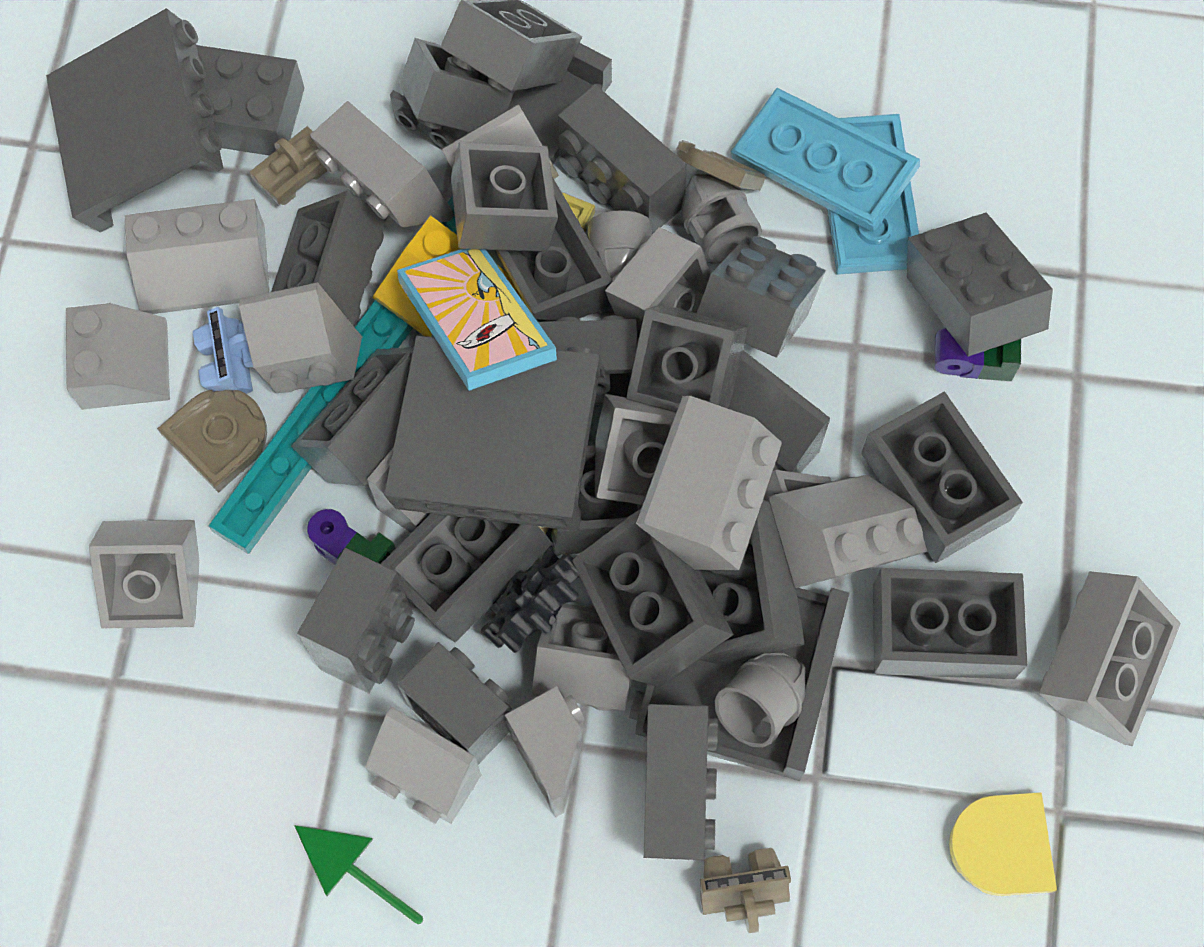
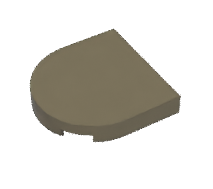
M679 141L674 153L683 162L739 188L760 191L766 179L765 174L714 151L697 149L694 143L688 141Z
M239 390L204 391L192 398L157 428L160 434L218 493L258 458L267 439V424L260 407L254 399Z

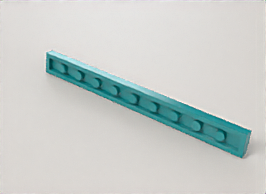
M452 195L447 203L455 214ZM455 216L448 222H440L457 235ZM376 300L355 327L362 336L355 373L377 349L399 348L413 329V327ZM349 380L330 385L314 386L308 390L209 524V528L213 533L250 554L312 468L291 446Z

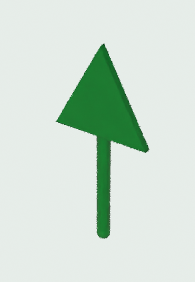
M294 825L326 897L344 875L349 873L414 923L421 924L423 922L422 915L354 865L373 838Z

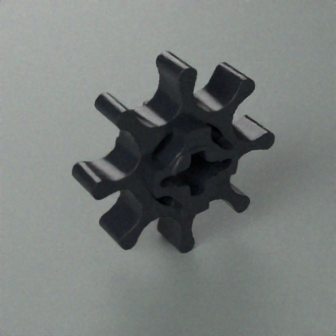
M548 550L544 553L538 566L525 573L518 572L508 582L509 586L504 594L489 608L496 616L482 627L481 633L497 648H501L505 644L513 653H517L521 649L526 637L535 630L540 629L544 634L549 633L553 628L552 624L557 620V614L561 607L567 602H574L579 596L570 586L575 579L580 577L572 561L573 558L568 553H565L559 559L551 550Z

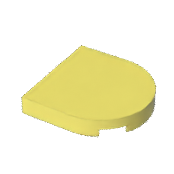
M1042 792L988 796L973 802L961 812L950 832L949 849L955 868L969 883L980 889V891L995 896L1053 893L1057 891Z

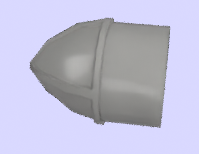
M695 174L691 177L685 189L681 215L685 230L688 235L692 236L695 243L701 246L707 262L721 264L746 236L750 238L760 237L762 233L761 225L749 207L746 195L737 186L710 174Z
M604 212L594 216L588 222V239L612 279L630 262L639 247L652 236L651 221L648 217L637 212Z
M784 653L760 654L742 664L736 675L718 692L715 698V711L721 724L729 734L746 745L763 748L771 744L778 737L783 726L795 722L802 711V704L805 698L806 668L804 665ZM762 720L771 724V735L767 737L757 736L753 733V730Z

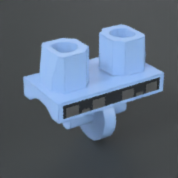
M220 307L207 311L209 323L193 330L194 344L198 351L206 356L214 353L215 362L204 365L199 369L201 385L213 392L228 389L233 391L239 390L246 394L252 392L249 367H253L243 323L238 319L224 316L223 309Z

